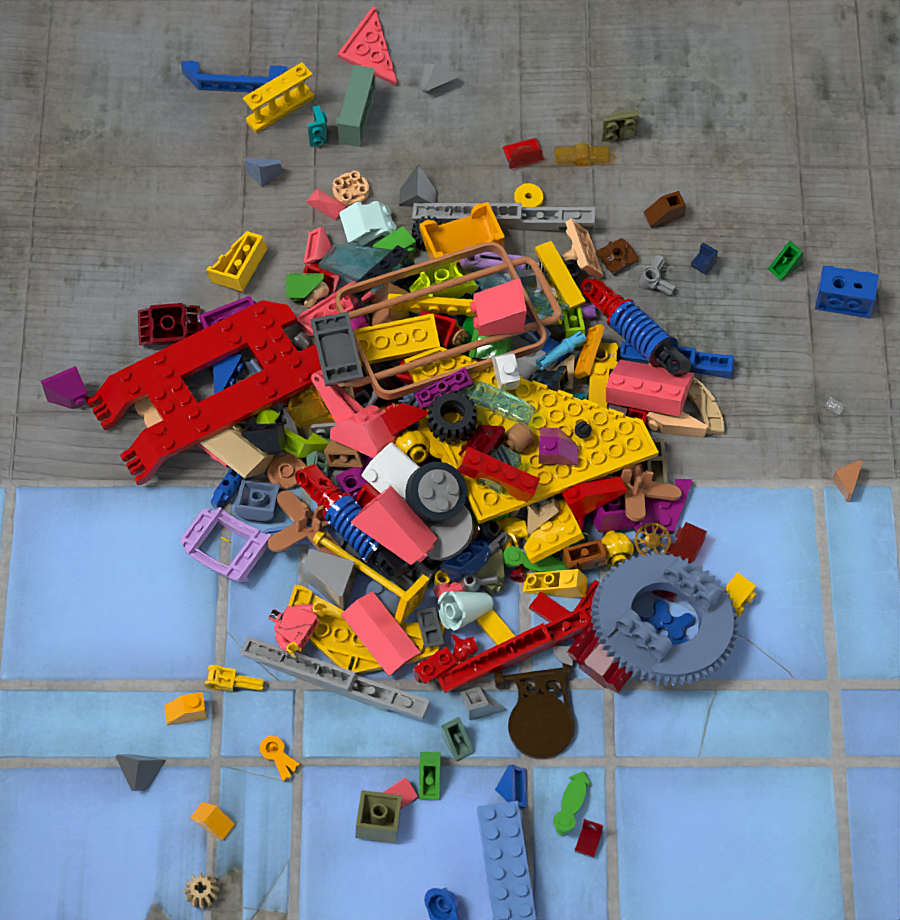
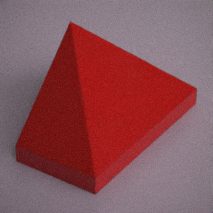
M306 263L303 273H324L322 281L328 285L329 292H336L340 275L331 266Z

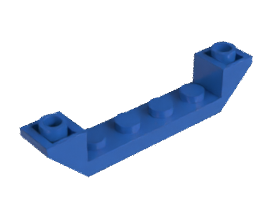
M181 61L183 75L198 90L251 93L288 71V66L276 65L270 66L269 77L201 74L199 62Z

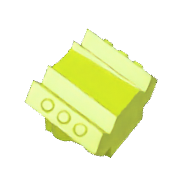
M455 261L421 272L420 277L410 286L409 290L414 292L470 273L463 268L457 267V262ZM473 280L426 296L460 299L465 293L473 294L479 287Z

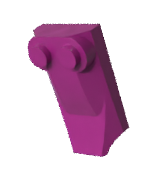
M247 296L199 315L201 326L205 329L257 302L251 296Z

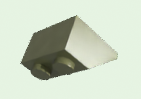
M361 790L355 838L396 843L402 795Z

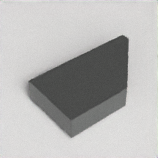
M503 532L488 546L491 550L489 559L499 548H503L510 538L509 534Z

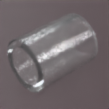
M832 396L824 406V408L837 416H840L846 407L845 404Z

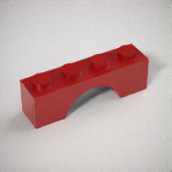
M468 447L462 454L456 472L472 479L483 478L497 482L508 490L510 496L526 503L534 496L540 480L536 476L471 447Z

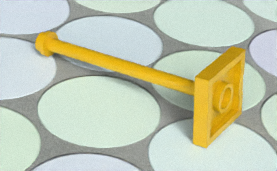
M318 531L315 534L313 541L317 546L322 544L341 558L355 561L357 569L401 597L394 618L399 625L422 603L429 578L425 575H422L407 591H404L326 538V533Z

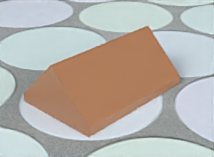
M386 283L373 293L372 305L387 300L388 294L404 295L409 292L391 283ZM385 308L372 312V326L408 319L409 311H393L390 308Z

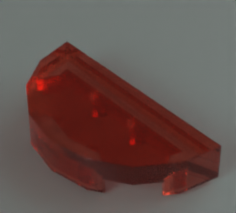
M525 145L514 150L515 152L508 160V167L512 169L544 160L538 149Z

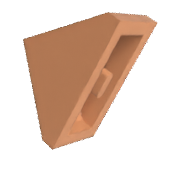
M856 461L836 470L834 473L833 481L846 502L851 500L863 461Z

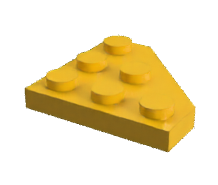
M565 499L558 500L559 512L534 530L524 545L531 564L584 539L576 518Z

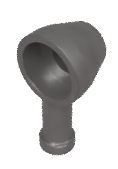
M300 332L292 341V344L298 351L311 346V342L303 332Z
M475 574L464 575L461 579V587L465 592H476L479 590L480 585L498 584L497 574L480 578ZM469 578L474 580L472 584H467L466 581Z

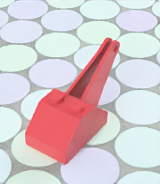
M321 370L312 374V382L337 424L331 428L330 439L372 458H375L389 443L392 442L396 445V440L400 437L399 432L394 435L390 433L381 417L386 411L374 405L363 408L338 384L325 387Z

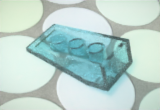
M334 243L320 261L319 267L357 282L391 250ZM401 263L391 272L403 269ZM385 284L373 287L372 289H379Z

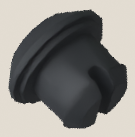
M581 421L575 426L574 431L579 438H587L591 435L592 429L586 421Z

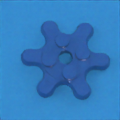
M658 600L654 603V614L652 617L646 618L639 615L640 619L643 622L650 623L656 629V632L659 629L668 631L667 637L671 640L672 645L689 641L684 636V631L694 624V616L692 614L684 613L679 617H673L668 613V604L664 600Z

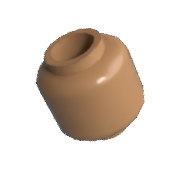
M516 423L505 432L506 441L504 444L510 451L522 452L532 443L533 432L526 424Z

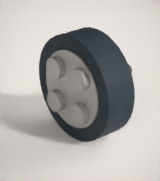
M431 462L416 469L411 474L406 484L405 496L407 504L420 519L431 523H438L454 517L461 511L466 502L467 488L463 476L456 472V468L444 462Z

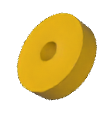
M534 184L520 185L515 190L514 203H522L523 207H541L543 192Z

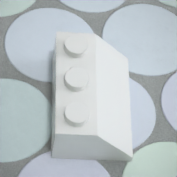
M391 442L370 461L361 476L380 493L391 485L407 503L405 496L407 481L411 474L420 467Z

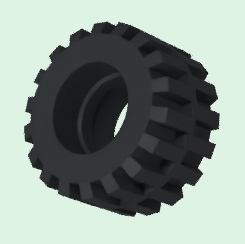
M452 390L448 394L442 392L441 397L437 395L435 401H431L428 409V425L430 432H433L435 438L439 437V441H447V444H451V442L460 444V440L465 442L467 436L471 437L477 424V408L474 406V401L472 399L469 400L467 394L463 396L462 392L454 393V390ZM455 412L463 418L458 422L451 423L445 421L442 417L447 413Z

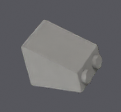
M309 549L308 555H304L301 564L304 567L303 574H305L306 582L333 605L345 611L357 577L355 561Z

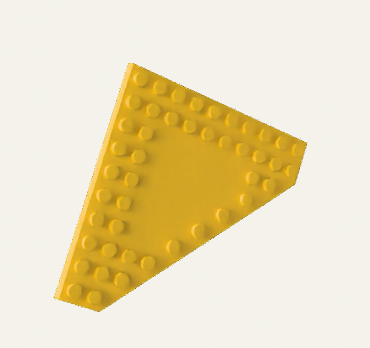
M437 347L404 359V363L406 364L443 352L447 349ZM458 354L409 370L408 372L413 383L477 362L473 361L470 357ZM494 366L469 374L474 386L462 391V395L467 394L469 400L472 399L474 406L477 408L476 429L479 425L503 426L506 432L516 423L526 424L533 432V441L522 452L510 451L504 442L502 447L513 467L540 478L534 496L526 503L510 496L505 487L492 480L483 478L472 479L461 474L466 483L467 499L479 524L564 492L579 483L590 482L658 456L659 453L643 420L625 416L624 413L611 408L608 410L586 399L575 398L572 394L558 390V392L548 389V386L536 381L531 382L523 379L522 376H520L519 388L499 392ZM450 412L442 418L447 422L454 423L460 421L463 417L458 413ZM581 421H586L591 426L592 432L587 438H579L575 434V426ZM540 427L560 428L578 446L577 466L538 464ZM467 436L465 442L460 440V444H455V442L447 444V441L441 442L452 466L456 469L461 459L458 454L469 440V436ZM499 448L498 450H499V452H500L502 458L504 459L505 463L507 464V462H506V460H505V458H504V456H503V454H502V452H501V450H500V448Z

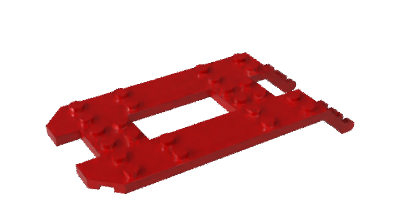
M262 300L108 376L97 393L87 399L89 407H94L92 412L96 415L97 420L102 421L101 427L103 430L114 427L130 405L148 397L162 421L144 429L131 447L120 454L122 461L127 462L126 467L130 474L133 476L137 475L134 479L137 485L148 482L166 459L314 385L311 376L321 370L317 348L314 344L298 352L283 329L298 322L289 305ZM249 347L263 370L197 403L182 379Z

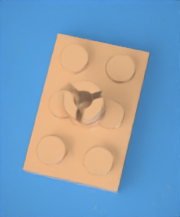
M572 218L565 222L568 228L566 233L573 244L571 245L572 249L562 253L564 261L566 262L569 259L576 260L580 269L587 271L590 276L592 275L597 279L604 277L588 230Z

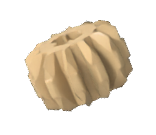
M201 872L199 873V878L192 875V882L186 881L185 885L188 888L183 890L184 894L187 895L186 901H192V907H196L199 903L201 909L204 908V903L211 906L210 899L217 900L218 898L215 894L219 892V887L216 886V879L211 880L210 874H207L204 878ZM199 888H204V890H203L204 893H201V894H200V893L198 892V891H200Z

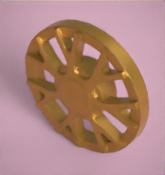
M647 523L637 530L634 544L637 552L642 556H646L648 548L654 549V553L657 552L658 555H662L656 548L660 545L665 550L663 553L666 554L671 545V537L668 530L661 524ZM652 526L653 533L648 534L646 527ZM658 527L663 530L660 536L655 534ZM640 532L646 535L645 540L638 538ZM667 537L668 543H660V538ZM645 542L647 547L640 550L638 545Z

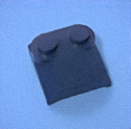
M468 544L460 554L445 560L439 566L442 572L447 573L449 579L460 580L464 575H472L487 564L491 550L488 547Z

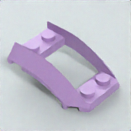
M219 507L217 510L212 511L210 508L201 510L180 541L186 553L201 564L235 581L246 582L249 581L247 575L266 549L270 550L268 539L272 535L262 533L259 529L243 523ZM217 522L247 540L229 566L198 550Z

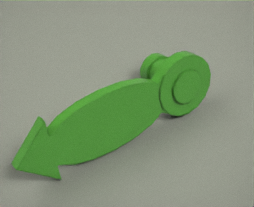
M516 546L507 547L503 552V561L506 568L523 565L535 572L566 570L562 557L558 560L549 555L531 564L527 554Z
M584 771L569 777L572 781L564 791L561 811L556 813L553 818L556 833L560 836H564L574 829L576 823L574 815L577 814L584 802L586 785H591Z

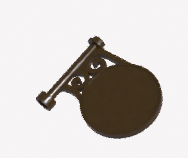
M562 663L561 668L503 675L502 671L494 672L496 688H502L504 683L514 682L517 686L518 701L509 716L508 733L515 748L525 756L533 759H550L561 754L572 741L574 719L570 711L565 679L571 676L569 664ZM532 680L535 683L536 689L533 692H528L527 688L531 690L532 684L527 682L522 687L520 681ZM557 681L560 684L564 703L554 697L558 693L556 683H549L548 687L554 688V690L547 691L546 684L548 682Z

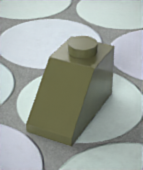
M500 548L490 557L487 564L475 574L479 578L497 574L498 584L480 585V589L491 597L495 593H500L505 586L503 554Z

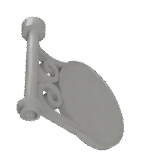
M465 506L457 515L442 522L431 523L422 520L437 537V540L433 543L435 547L427 553V558L447 560L460 554L472 539L474 521L470 511Z

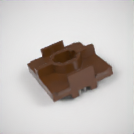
M623 238L614 242L610 241L607 246L596 251V254L601 259L600 261L605 264L606 269L612 275L639 260L632 246Z

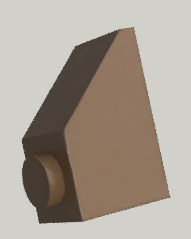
M331 439L324 450L330 467L364 466L360 452Z

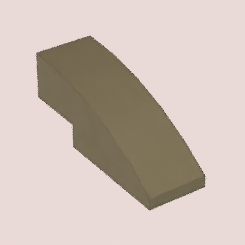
M664 438L652 439L659 453L658 456L645 460L646 471L654 473L651 482L668 484Z

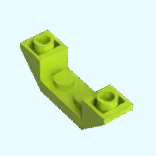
M267 408L259 412L256 422L257 424L276 423L280 414ZM284 427L288 444L283 450L298 458H307V455L314 451L324 453L325 448L329 444L328 440L315 433H312L309 439L306 440Z

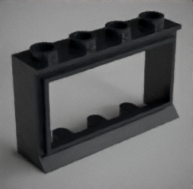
M397 245L356 283L390 273L400 263L402 268L415 265L410 251ZM417 273L398 279L393 285L410 292L408 286L404 284L409 280L415 282L420 275ZM372 288L348 295L355 310L365 307L361 298ZM372 313L363 315L366 318L367 323H369V326H372V322L369 317L370 315H372Z

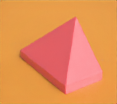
M318 188L307 200L309 205L334 220L339 218V212L347 208L346 205Z
M322 227L309 232L304 259L305 265L334 253L333 247Z

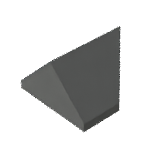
M419 164L400 188L399 206L413 207L414 203H436V189Z
M118 754L116 756L131 791H146L166 761L164 759L134 754Z

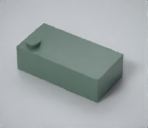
M359 65L353 66L340 115L336 117L335 125L338 126L339 144L361 147L376 91L375 68Z

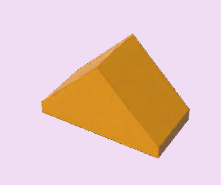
M202 802L190 817L191 820L222 841H224L235 826V823L217 806Z

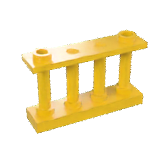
M303 62L243 97V100L253 111V114L246 117V122L256 134L315 99L314 93L305 84V80L312 77L313 74Z

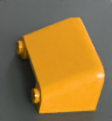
M489 202L476 204L471 210L470 216L445 224L437 225L434 220H425L419 224L429 260L485 242L498 243L504 248L505 237ZM472 257L467 258L470 261H474ZM460 260L456 261L457 267L462 268L460 265Z

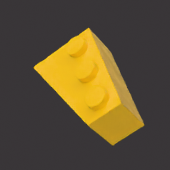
M248 231L230 246L231 249L225 255L222 254L212 267L209 266L206 269L212 283L241 292L244 291L268 249L263 236Z

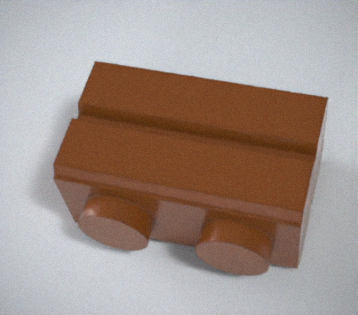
M601 539L564 548L562 552V560L566 570L579 569L583 571L595 566L605 565L606 553Z

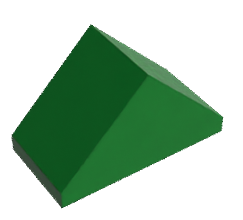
M789 240L768 267V270L782 281L801 266L804 252Z

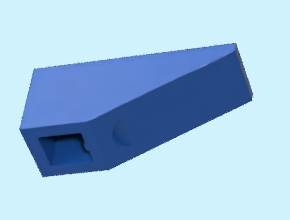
M234 353L213 364L214 394L236 383L237 375L241 374L244 369L242 355Z

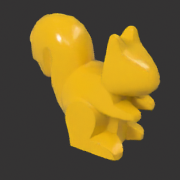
M506 517L496 520L499 524L500 532H506L510 535V538L502 548L503 550L512 546V543L519 547L518 540L520 538H524L526 541L529 539L530 536L527 532L525 520L517 517Z

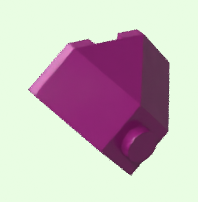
M540 427L538 464L577 466L578 446L560 428Z

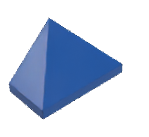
M511 764L507 767L495 791L507 802L518 801L519 807L523 809L527 808L526 769Z

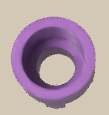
M584 304L580 306L583 319L596 317L595 305Z

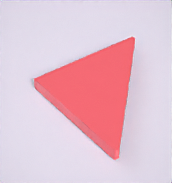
M373 6L341 48L338 58L352 65L375 68L376 77L396 86L397 79L376 8Z

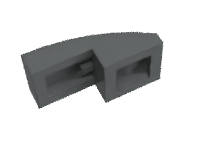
M436 607L416 610L424 648L443 645L444 640Z

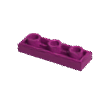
M464 367L414 393L420 408L427 410L430 407L431 401H435L437 395L441 397L442 392H446V394L454 390V393L462 392L474 386V383Z

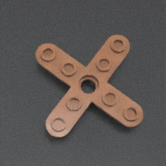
M642 462L623 468L621 475L628 490L624 494L625 513L632 521H641L645 517L644 496L670 501L678 500L681 496V490L675 485L651 482L654 473L649 471L643 473ZM606 475V476H603V477L598 478V479L593 480V481L603 480V479H609V478H615V477H614V476H607V475Z
M280 492L277 496V503L294 524L272 535L268 539L269 549L273 552H283L308 538L318 551L340 557L322 544L317 546L313 541L315 534L320 531L326 533V538L340 547L325 529L330 524L323 519V505L317 507L311 513L305 503L301 502L293 492ZM308 520L312 521V527L306 526Z

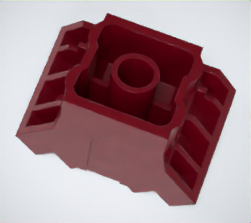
M183 303L159 304L137 310L139 346L175 344L201 331L199 320L200 306L185 305Z
M590 620L568 649L567 654L578 664V668L605 689L608 687L612 691L619 693L632 676L633 671L625 673V666L618 668L620 662H612L614 656H606L609 650L603 651V644H598L599 637H595L596 630L592 629L594 623H591Z

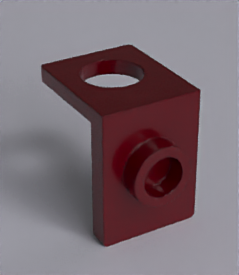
M584 819L574 851L594 858L604 825Z

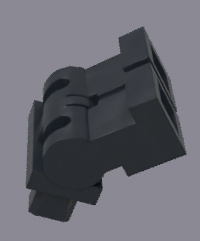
M567 365L559 366L557 371H547L546 369L541 370L539 368L527 380L545 384L548 386V389L556 392L558 390L565 392L569 385Z

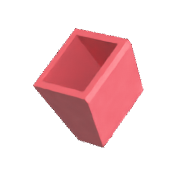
M515 279L474 294L473 302H470L471 313L475 314L473 326L474 329L478 330V336L524 332L527 310L521 279Z

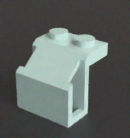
M373 201L368 205L356 202L339 212L348 243L358 249L380 235L386 237L396 231V225L391 218L392 212L390 208L379 201Z

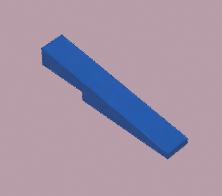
M622 341L619 354L620 360L649 364V361L634 349L627 341ZM677 346V350L691 362L689 372L732 379L735 365L734 355L697 352L696 348Z

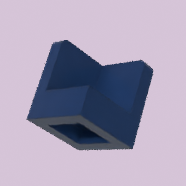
M702 243L699 253L691 262V267L707 275L716 263L718 251Z

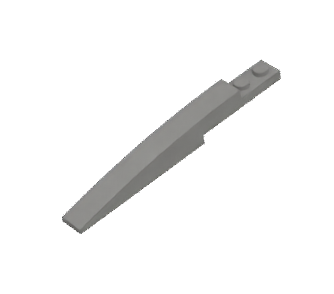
M414 203L412 220L416 221L419 218L421 221L422 216L425 219H428L427 216H431V219L437 217V221L440 219L441 224H445L470 216L473 207L479 203ZM489 203L501 229L559 231V227H567L565 222L571 218L582 227H595L596 207H523L522 203Z
M249 636L240 652V655L270 668L387 712L390 709L423 721L431 704L429 699L357 676L354 671L294 652L296 657L293 658L289 653L281 650L279 646Z

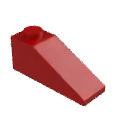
M615 477L579 483L562 492L571 512L578 519L627 493L628 490L622 478Z

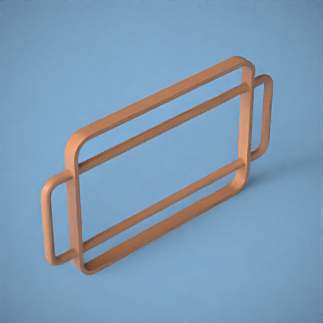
M485 242L340 289L336 295L335 305L338 313L345 312L340 301L348 295L491 251L497 253L503 263L348 312L349 318L351 320L504 270L508 271L513 281L519 279L514 267L523 264L531 266L554 314L540 320L522 285L526 309L533 321L525 325L524 332L492 335L373 374L353 331L358 356L367 376L363 377L364 379L344 384L349 387H360L371 383L375 393L382 399H396L420 391L462 368L395 390H384L377 381L537 329L541 340L535 344L511 351V353L515 354L516 359L536 353L545 345L546 331L544 326L553 324L560 319L561 308L538 263L531 257H520L510 261L504 248L494 242ZM492 358L465 366L469 374L493 367Z

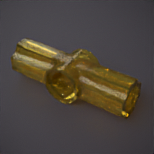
M581 142L572 147H554V162L574 163L580 167L587 166L589 163L609 162V146H589L587 143Z

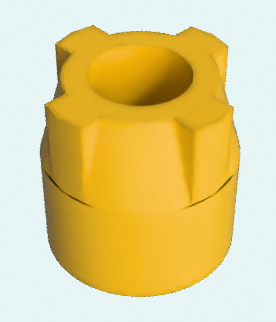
M442 570L437 571L434 579L435 586L442 583H450L447 573L442 572Z

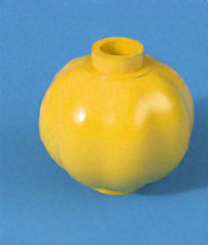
M413 430L405 431L398 437L396 446L406 455L410 456L411 460L418 465L428 457L430 442L422 432Z
M609 531L601 539L606 553V565L617 567L619 562L624 563L625 559L629 560L632 557L634 546L626 534Z

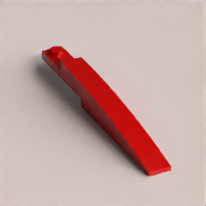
M593 602L545 625L542 623L451 667L437 677L444 693L512 666L579 635L593 617L591 616Z

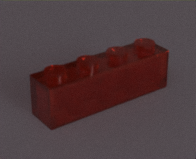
M685 522L683 528H678L675 535L677 540L675 544H670L667 553L669 556L670 554H673L675 557L681 556L682 560L688 558V563H693L706 539L707 531ZM666 590L652 591V594L674 603L678 595Z

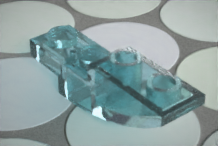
M473 381L474 386L462 391V395L467 394L469 400L472 399L474 404L488 408L494 414L528 425L536 410L534 406L520 398L481 381L479 383Z

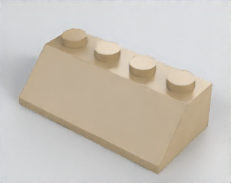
M238 423L200 442L201 445L243 478L265 473L275 455L271 452H262L242 437L241 432L243 430Z

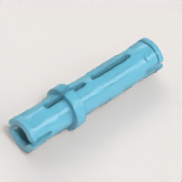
M578 331L570 338H565L560 345L536 359V365L541 370H544L563 355L573 352L575 347L585 342V335Z

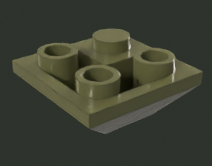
M634 108L615 111L603 118L602 142L637 136L639 113Z

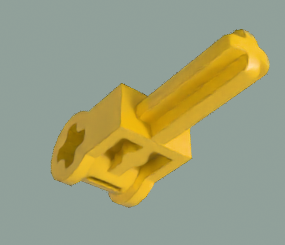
M219 665L208 666L209 674L207 681L204 683V686L208 689L233 692L234 687L262 691L264 687L263 679L236 675V669Z

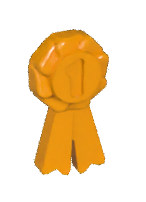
M267 736L261 741V755L266 760H274L283 782L286 778L290 779L291 774L287 767L295 773L296 768L300 767V764L284 753V742L278 736Z

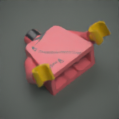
M318 601L315 604L287 606L283 613L273 609L269 615V620L276 623L273 629L280 649L295 658L294 652L300 653L320 623L318 616L315 614L323 617L324 613L321 610L327 608V606Z

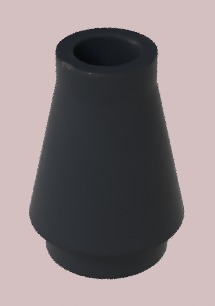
M495 520L483 522L478 526L481 530L476 540L495 538L500 532L499 524Z

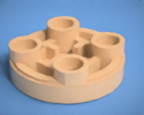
M352 171L334 179L333 195L337 201L346 206H351L356 202H361L362 204L369 195V185L367 180L358 171Z

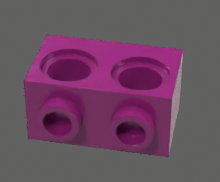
M371 460L364 461L363 467H352L336 475L337 485L342 493H350L355 500L363 485L366 483L370 484L361 475ZM350 484L355 485L354 488H349L347 486Z

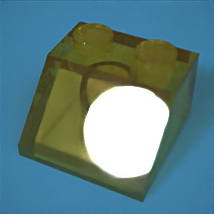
M315 385L290 397L287 412L297 428L308 427L315 422L325 421L332 417Z

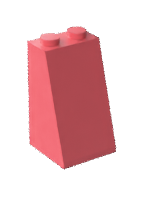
M391 485L365 505L351 521L358 529L410 565L416 561L420 563L428 556L427 553L435 547L433 543L437 540L432 531Z

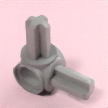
M656 255L651 265L646 266L640 276L639 284L643 289L649 290L655 287L667 295H671L675 287L660 278V269L665 262L663 256Z

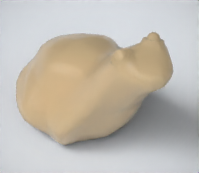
M321 281L307 295L304 306L311 308L317 301L326 297L329 293L328 285Z

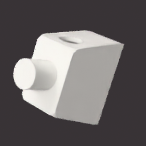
M510 352L492 356L499 392L519 388L520 375L515 354Z

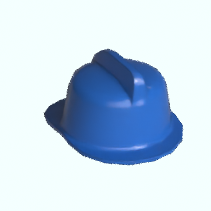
M432 888L427 891L424 902L430 920H458V899L453 892L447 888Z

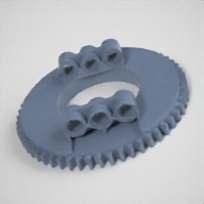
M657 552L654 555L647 553L646 556L639 554L638 558L632 556L630 561L625 559L623 564L619 562L617 567L613 566L611 572H607L606 577L603 576L592 600L591 616L593 617L591 623H594L592 629L596 630L595 637H599L598 644H603V651L609 650L606 655L607 657L614 656L613 663L620 662L618 668L625 666V673L633 671L632 677L639 674L641 681L647 677L648 683L654 679L656 685L662 681L664 686H667L668 681H670L671 685L675 686L678 681L680 686H683L684 681L690 685L692 680L697 683L699 678L704 680L706 675L711 676L713 671L716 672L719 666L722 667L724 661L731 654L738 628H736L738 621H735L737 614H734L736 608L732 607L733 600H729L730 594L725 593V587H719L721 581H714L715 575L708 576L709 570L703 572L702 565L697 568L695 567L696 562L689 564L688 558L682 560L681 556L675 557L673 554H670V556L665 555V553L658 555ZM653 590H666L676 593L686 599L694 608L699 622L698 632L689 641L672 645L671 640L667 636L658 634L650 623L643 622L639 615L631 610L633 601L641 594Z

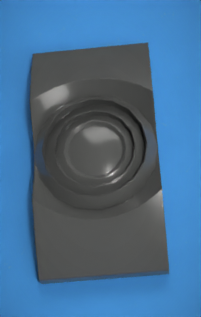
M343 312L310 319L325 387L364 379L349 313Z

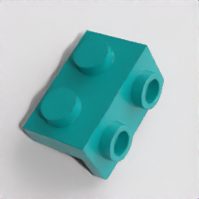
M320 105L313 107L314 122L307 124L310 147L327 143V116L325 111H321Z

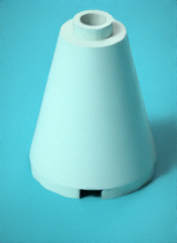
M447 591L441 594L438 599L441 609L438 610V615L445 628L453 629L452 631L459 630L490 612L493 607V600L487 593Z

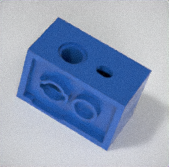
M823 265L814 310L870 319L876 299L879 274Z

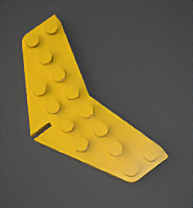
M295 584L288 606L315 604L318 601L327 606V608L321 610L324 613L323 617L315 614L318 616L320 623L309 638V641L336 666L348 670L352 659H355L351 671L356 672V675L383 670L343 619L341 614L344 611L313 594V591ZM439 621V624H440V627H441V631H442V636H444V632H445V629H446V628H445V626L442 624V622ZM403 622L400 625L421 652V654L407 664L427 660L440 649L441 645L424 648L418 622Z

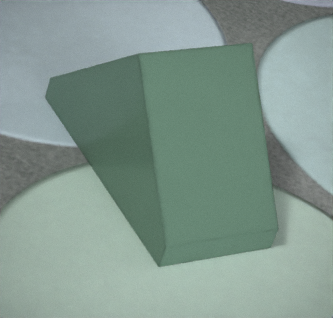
M460 717L441 725V736L456 761L474 752Z

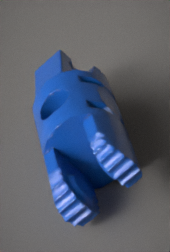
M230 468L219 486L215 489L214 496L210 501L212 506L217 509L229 501L241 484L242 479L244 480L240 474H237L235 477L237 472Z

